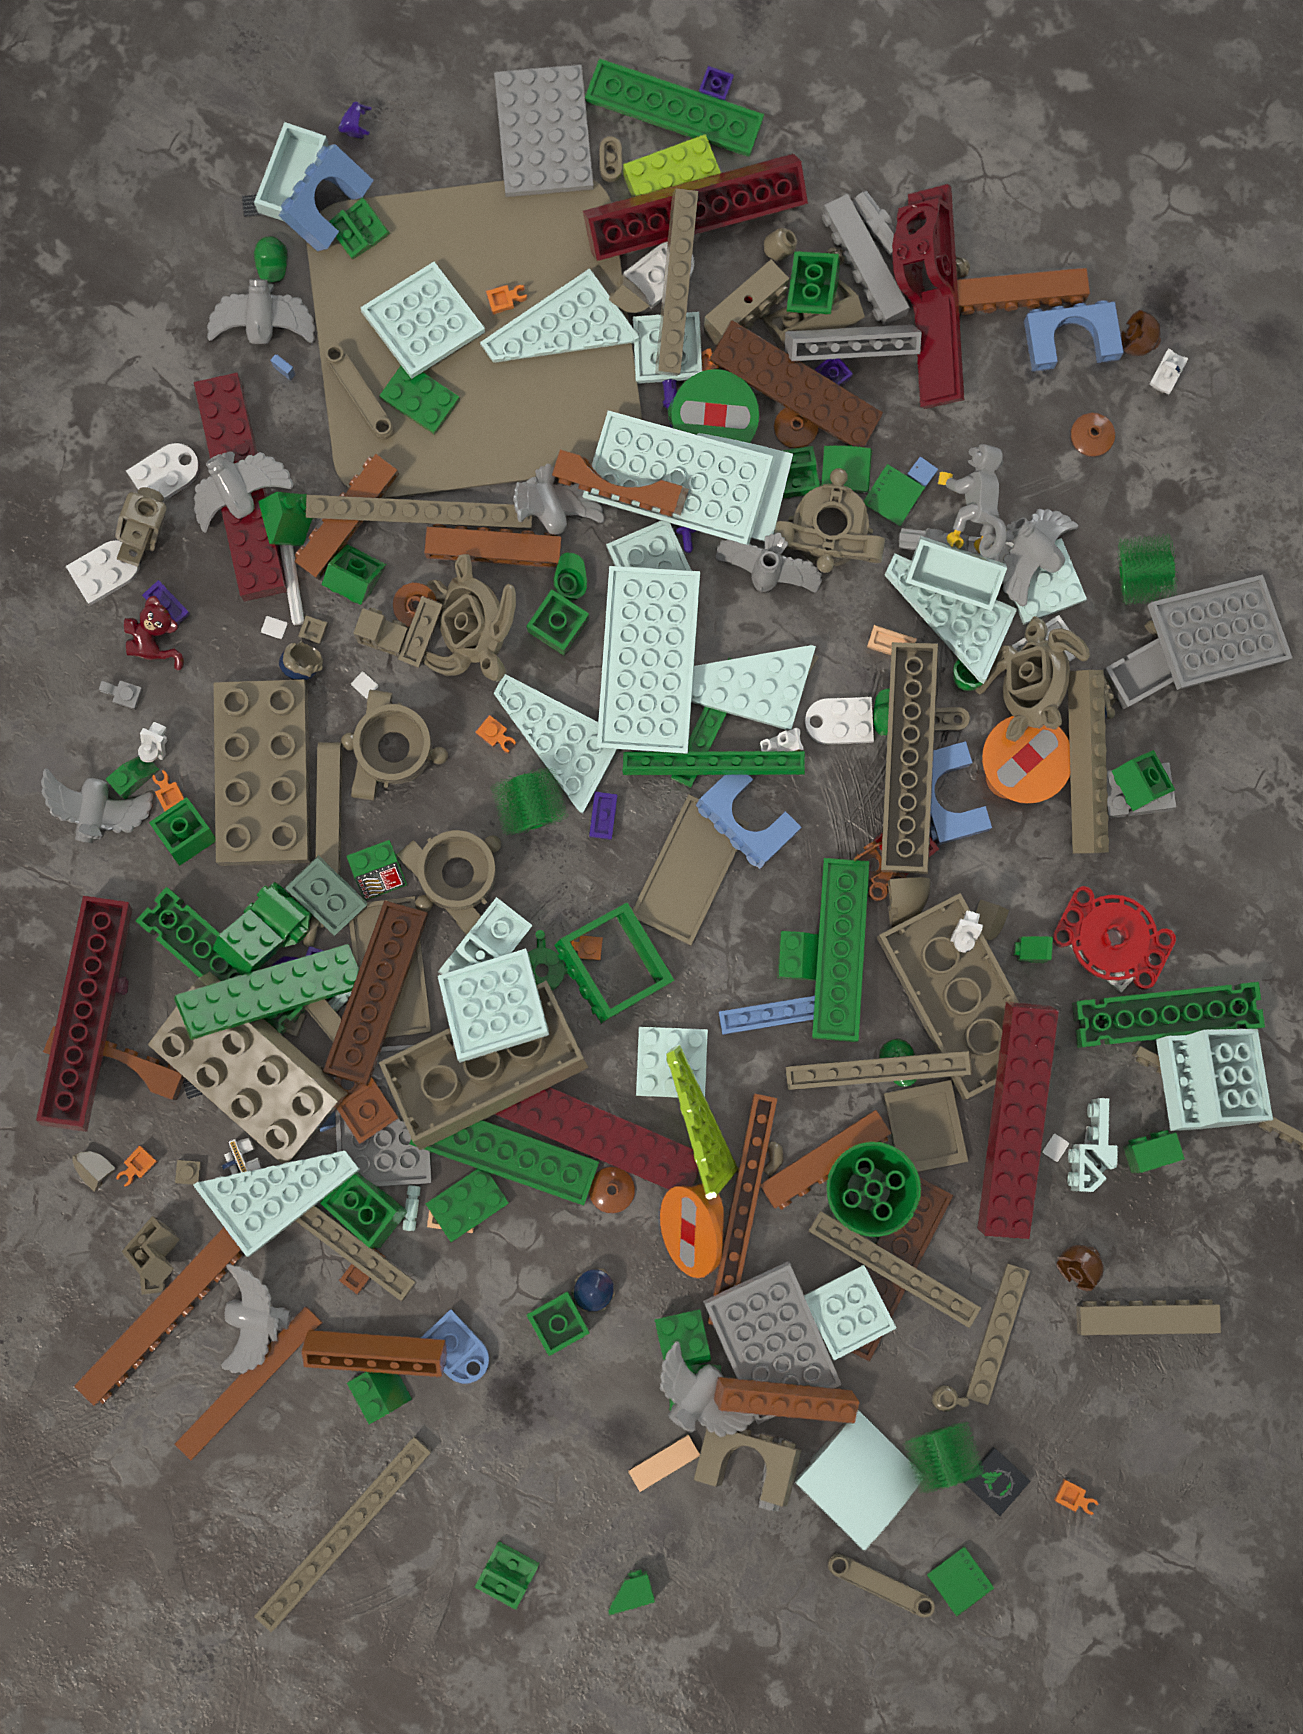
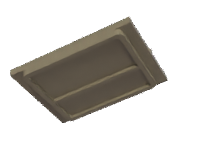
M951 1080L884 1093L894 1147L902 1151L912 1161L917 1172L968 1162Z

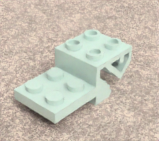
M496 897L438 972L442 975L510 954L532 925Z
M1108 1098L1091 1099V1104H1088L1087 1115L1091 1117V1127L1087 1128V1140L1090 1141V1145L1074 1144L1072 1149L1068 1151V1162L1072 1163L1071 1172H1068L1067 1182L1068 1186H1071V1191L1094 1192L1107 1179L1102 1173L1106 1169H1114L1117 1166L1118 1146L1108 1145Z

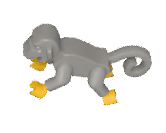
M980 444L979 447L970 448L968 451L972 456L968 463L975 468L974 472L959 480L952 478L953 474L940 472L938 484L946 485L947 488L959 494L965 493L967 506L962 507L958 511L953 526L955 530L948 534L946 538L948 544L953 547L955 543L958 549L963 546L964 541L960 537V533L964 531L967 520H971L972 522L983 524L980 532L982 536L974 542L975 550L981 553L983 557L994 558L1002 551L1007 538L1006 526L999 518L997 509L999 482L994 473L1004 462L1002 451L999 448ZM994 528L996 530V535L992 534Z

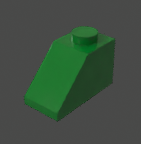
M137 756L122 764L106 780L126 800L160 770L153 762H144Z
M1020 937L1018 942L1014 943L1013 950L1014 955L1017 956V961L1043 964L1052 959L1053 937Z
M636 1569L628 1572L629 1576L624 1577L608 1606L609 1616L655 1603L647 1571L642 1572V1569Z

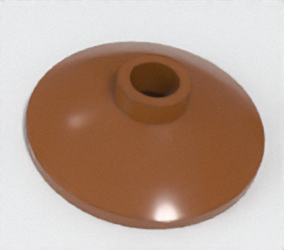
M786 407L778 413L774 422V432L777 439L789 448L795 449L808 446L814 441L818 433L816 425ZM798 421L801 426L794 427L793 422Z
M1088 413L1079 417L1073 424L1071 440L1074 447L1080 453L1091 457L1100 456L1112 447L1115 440V429L1111 421L1105 416L1098 413ZM1096 429L1098 435H1092L1091 430Z
M408 583L402 586L396 592L393 599V611L396 618L410 627L417 610L413 607V602L415 600L420 602L422 596L437 601L434 592L428 586L421 583Z
M607 1167L598 1171L594 1175L589 1190L592 1203L599 1210L606 1213L623 1211L631 1204L635 1194L632 1178L626 1171L617 1167ZM609 1186L616 1187L615 1194L610 1195L607 1192Z

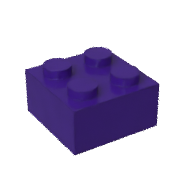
M708 66L699 92L726 101L733 83L734 74Z
M840 358L827 359L814 369L839 386L848 382L853 375Z

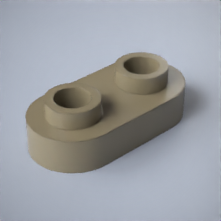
M606 137L600 143V175L607 182H615L622 175L621 142L615 137ZM609 148L615 150L613 153L607 152ZM609 169H613L615 172L613 174H609L607 171Z
M961 707L936 708L935 717L938 718L939 723L935 724V732L961 731L965 729L970 721L969 713ZM954 717H960L961 723H955Z

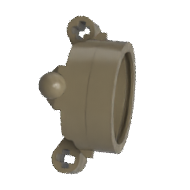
M836 468L831 472L830 480L832 484H823V486L808 492L799 503L795 515L789 516L788 521L790 522H776L774 534L777 532L781 533L785 541L788 542L786 549L798 550L807 560L817 564L818 570L823 573H828L834 566L845 564L852 559L864 560L870 563H881L883 558L885 539L880 536L867 535L873 534V529L869 528V518L865 503L851 488L843 485L847 482L848 475L841 468ZM834 507L845 514L847 526L842 533L829 536L819 529L817 516L822 510Z
M370 689L367 698L366 714L359 721L354 733H346L341 738L342 747L346 750L354 749L358 760L352 785L351 797L375 801L378 781L384 783V788H388L389 784L410 782L424 772L430 760L435 764H443L448 759V752L445 748L436 747L432 749L429 730L424 720L415 711L402 706V703L392 704L393 693ZM398 733L408 740L410 750L402 761L391 763L381 757L379 744L386 735Z
M452 830L443 832L432 839H427L428 843L423 850L412 840L396 856L415 874L426 895L417 897L415 901L416 909L428 912L431 910L433 903L446 909L454 918L456 924L467 935L481 917L474 909V906L481 902L484 905L488 903L485 898L489 895L495 884L496 865L492 853L499 851L501 848L500 838L495 835H489L483 841L470 832ZM452 859H465L473 867V878L463 888L450 887L443 879L442 872L444 866Z

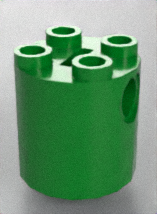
M274 882L269 887L264 886L256 895L258 897L257 901L249 904L244 910L245 913L250 909L283 939L280 945L281 948L299 943L309 932V921L312 914L279 883Z

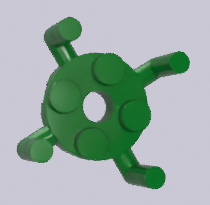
M538 930L536 932L537 948L529 951L528 955L536 985L547 980L553 991L561 984L564 975L568 974L567 966L558 957V953L546 948L545 933L542 930ZM540 964H544L549 968V972L545 977L536 975V967Z

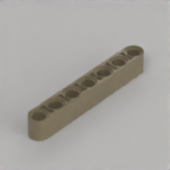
M318 742L316 857L319 855L341 877L342 745L341 742Z

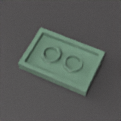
M319 855L285 888L334 936L367 906V902Z

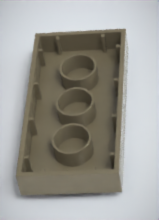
M305 680L213 682L216 863L220 866L311 863L308 684Z
M961 893L880 934L877 939L937 1052L970 1051L972 1074L950 1076L962 1099L966 1100L995 1085L1006 1002L1019 1003L982 932L977 938L973 949L966 953L958 951L955 948L954 942L950 941L959 920L964 919L966 911H970Z
M208 972L199 977L189 991L221 981L211 972ZM176 1007L148 1044L282 1164L292 1162L298 1157L348 1094L263 1018L191 1040L178 1007Z
M547 980L537 985L549 1032L547 1036L459 1062L451 1030L448 1028L379 1062L411 1139L419 1150L589 1068Z

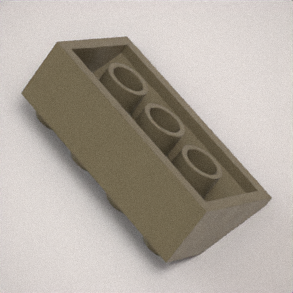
M839 279L831 315L787 312L786 306L763 318V321L777 347L784 351L785 331L840 329L856 324L865 316L858 294Z

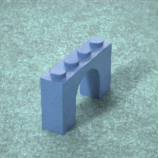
M336 144L327 147L323 146L316 154L317 160L306 168L304 172L306 174L305 177L293 187L294 193L282 203V210L278 215L316 251L327 249L339 232L316 208L314 194L321 180H328L334 183L351 200L362 198L374 181Z
M1103 300L1096 302L1095 305L1087 306L1085 303H1080L1072 308L1058 306L1049 311L1035 309L1027 313L1024 325L1032 371L1055 368L1058 361L1054 332L1060 326L1070 323L1081 325L1091 333L1094 340L1097 363L1119 360L1123 354L1115 302L1108 303V301Z
M966 741L934 750L930 837L933 841L936 840L937 845L987 832L992 828L986 806L963 813H953L941 807L935 797V784L940 776L969 767L972 764Z
M724 775L699 799L696 807L703 817L709 818L714 823V827L719 833L725 834L730 839V843L735 849L741 850L746 855L750 864L761 869L797 834L801 826L785 811L770 827L763 831L753 832L742 828L733 817L732 803L750 785L753 779L749 775Z

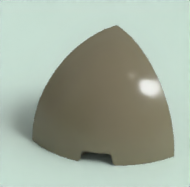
M899 878L888 881L890 898L888 912L891 929L922 912L930 895V878Z

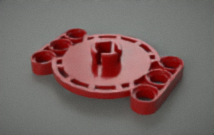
M1081 886L1073 892L1052 934L1053 943L1057 947L1064 948L1072 944L1073 952L1079 963L1094 976L1111 981L1126 980L1133 977L1135 986L1141 990H1147L1154 986L1176 942V936L1172 930L1165 928L1157 932L1156 924L1151 914L1134 899L1123 895H1106L1094 899L1093 891L1086 886ZM1084 891L1089 895L1087 903L1078 901V892ZM1107 899H1119L1118 903H1105ZM1124 901L1133 904L1137 909L1135 910L1131 906L1125 905ZM1096 902H1099L1098 907L1095 906ZM1069 911L1078 913L1079 921L1077 923L1068 921L1067 913ZM1141 911L1147 917L1150 923L1149 925H1147L1145 919L1140 915ZM1150 929H1152V932H1153L1152 935H1150V933H1149V930H1150ZM1109 930L1118 931L1122 939L1121 944L1110 945L1111 941L1107 932ZM1059 931H1066L1068 933L1069 941L1067 943L1058 941L1057 933ZM1161 933L1169 935L1171 940L1169 945L1165 946L1159 942V935ZM1079 951H1081L1084 959L1088 962V964H1086V962L1082 959ZM1151 953H1156L1160 956L1161 961L1159 965L1155 966L1149 962V955ZM1091 967H1094L1095 969L1104 972V974L1096 972ZM1110 973H1111V974L1122 973L1124 976L1114 977V976H1110ZM1141 973H1146L1150 976L1151 982L1149 985L1145 986L1140 983L1139 976Z

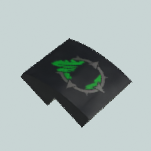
M993 1447L979 1462L980 1465L976 1466L977 1469L981 1470L979 1471L980 1474L976 1471L978 1475L975 1476L974 1474L976 1478L970 1477V1479H965L967 1481L963 1482L992 1510L1001 1516L1031 1481Z

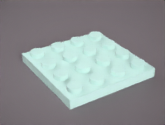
M432 262L360 307L363 315L411 379L485 333L484 326L435 262Z
M526 949L438 976L459 1062L549 1035L530 958Z

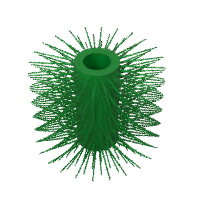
M1170 534L1167 546V537L1165 535L1163 546L1162 536L1161 544L1158 547V536L1157 548H1154L1155 536L1151 547L1152 539L1150 536L1148 547L1147 537L1143 547V537L1139 548V537L1137 549H1135V537L1133 553L1131 551L1132 537L1129 548V539H1127L1125 548L1124 539L1123 545L1119 550V553L1122 555L1119 557L1121 560L1118 567L1123 603L1127 595V606L1129 594H1131V605L1133 598L1132 590L1136 592L1137 588H1142V591L1136 593L1134 604L1137 595V603H1139L1141 595L1142 600H1144V596L1147 594L1146 600H1148L1150 591V600H1153L1152 593L1154 590L1155 600L1156 586L1157 589L1159 588L1158 600L1161 590L1162 599L1165 590V599L1167 594H1169V590L1170 598L1176 582L1173 584L1176 578V564L1174 561L1175 557L1172 556L1169 550Z
M539 771L535 775L530 772L518 775L512 779H501L508 780L509 782L500 781L504 782L505 786L502 783H498L500 785H497L498 792L495 794L501 795V797H497V799H500L498 800L500 802L497 803L504 805L502 806L503 809H500L502 810L501 814L506 813L512 818L510 819L505 815V818H503L505 819V822H503L505 824H502L505 826L503 827L508 825L509 828L514 829L518 833L517 829L519 832L520 830L524 832L526 830L534 831V829H541L547 823H554L553 819L556 822H561L557 821L556 817L559 820L562 819L556 816L555 813L564 818V813L560 815L554 809L560 812L562 809L560 807H563L561 806L563 804H559L550 797L551 795L557 799L558 796H561L557 795L555 797L554 795L555 791H557L555 789H558L555 788L558 786L552 785L555 781L551 783L548 781L552 777L550 776L552 772L548 774L543 771V774Z
M959 1423V1428L958 1424L954 1425V1427L953 1425L947 1428L940 1427L924 1435H918L920 1437H915L916 1439L911 1438L916 1449L913 1448L911 1441L908 1440L923 1469L920 1467L909 1445L908 1448L910 1450L908 1451L912 1453L915 1459L911 1456L909 1457L915 1464L914 1466L917 1468L916 1465H918L921 1470L919 1474L921 1478L919 1479H922L923 1482L919 1480L922 1483L920 1485L924 1487L923 1484H925L929 1492L935 1490V1488L938 1490L954 1485L957 1486L959 1483H965L963 1482L967 1481L965 1479H970V1477L976 1478L974 1474L978 1476L976 1471L980 1474L979 1471L981 1470L977 1469L974 1463L976 1460L972 1453L974 1451H971L970 1447L972 1450L975 1449L966 1436L965 1432L968 1430L965 1428L964 1423H962L964 1429Z

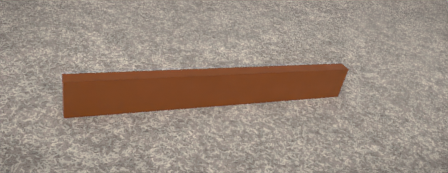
M305 1306L290 1322L289 1328L281 1331L277 1336V1341H272L268 1345V1353L265 1355L264 1363L257 1365L253 1370L248 1369L247 1372L241 1374L174 1445L190 1460H193L304 1343L308 1330L315 1331L323 1322Z

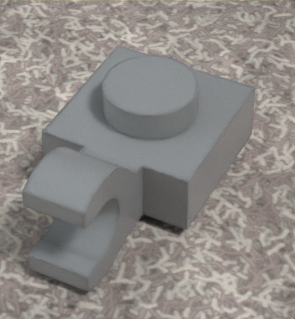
M101 681L99 690L102 693L114 696L113 703L136 710L142 687L119 681L117 687Z

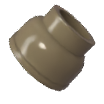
M948 1385L937 1387L932 1395L934 1406L943 1412H949L957 1405L962 1407L969 1405V1400L966 1397H958L957 1392Z

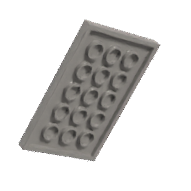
M570 65L494 72L506 197L592 190L593 178L582 66Z
M1263 575L1154 601L1147 605L1177 690L1292 659Z
M414 1045L382 1047L372 1074V1078L399 1119L359 1144L338 1110L335 1109L337 1152L346 1151L360 1170L357 1173L375 1186L432 1183L431 1154L427 1150H419L417 1147L409 1144L411 1136L379 1062ZM342 1080V1087L349 1090L354 1086V1082Z
M785 1262L703 1301L737 1379L824 1388H836L842 1385L789 1262ZM757 1414L754 1419L757 1425L775 1416Z

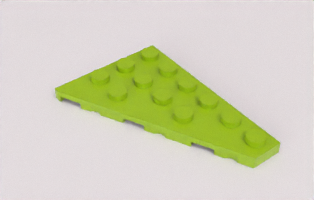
M678 1045L666 1053V1060L671 1070L680 1102V1110L685 1119L694 1151V1159L699 1168L707 1198L711 1199L719 1194L736 1173L738 1167L681 1046Z

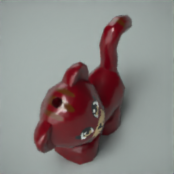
M150 596L147 599L145 607L140 612V623L135 618L124 619V632L133 635L132 639L126 641V653L128 656H139L147 660H165L173 657L175 658L174 668L180 671L184 664L182 654L175 648L160 651L153 636L173 633L179 628L177 622L171 618L169 611L161 605L156 596Z

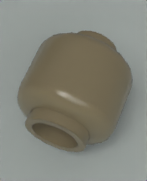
M785 228L775 230L765 237V254L775 261H782L795 252L796 236L792 231Z

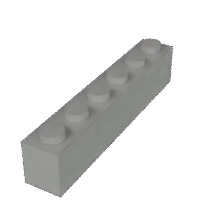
M846 194L824 205L822 220L826 227L830 226L833 232V241L837 246L840 245L843 250L844 261L847 265H851L854 280L856 283H860L864 289L862 290L863 296L867 302H871L876 320L881 321L882 325L886 326L906 316L909 306L849 195Z
M914 325L785 331L784 352L789 355L791 361L920 354L921 331Z

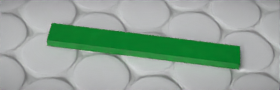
M805 751L688 752V754L623 752L622 772L623 775H805Z

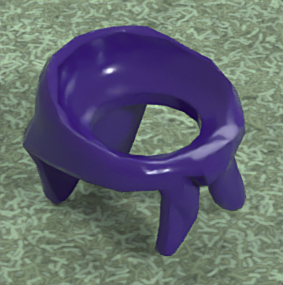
M353 102L338 127L339 132L363 139L364 135H369L370 133L361 128L358 123L360 113L365 115V111H369L372 108L363 106L358 102Z

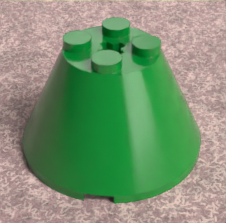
M881 1142L861 1143L843 1152L834 1162L827 1179V1198L833 1214L846 1228L864 1236H884L899 1230L913 1217L920 1201L921 1184L914 1164L902 1151ZM868 1184L875 1186V1189L872 1190V1195L867 1192Z

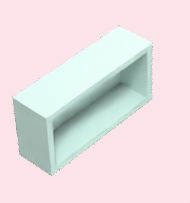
M284 122L254 201L258 213L282 220L278 216L282 210V203L294 193L293 187L296 183L303 180L306 175L304 173L306 168L317 160L316 154L323 146H329L325 135Z
M920 536L905 581L906 583L992 611L1007 566L1004 563Z

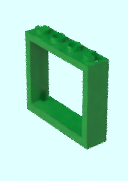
M628 902L561 938L554 945L559 953L558 957L567 966L569 976L576 981L581 996L588 1001L592 1014H596L601 1024L667 987L674 981ZM617 918L655 984L610 1009L571 945V942Z

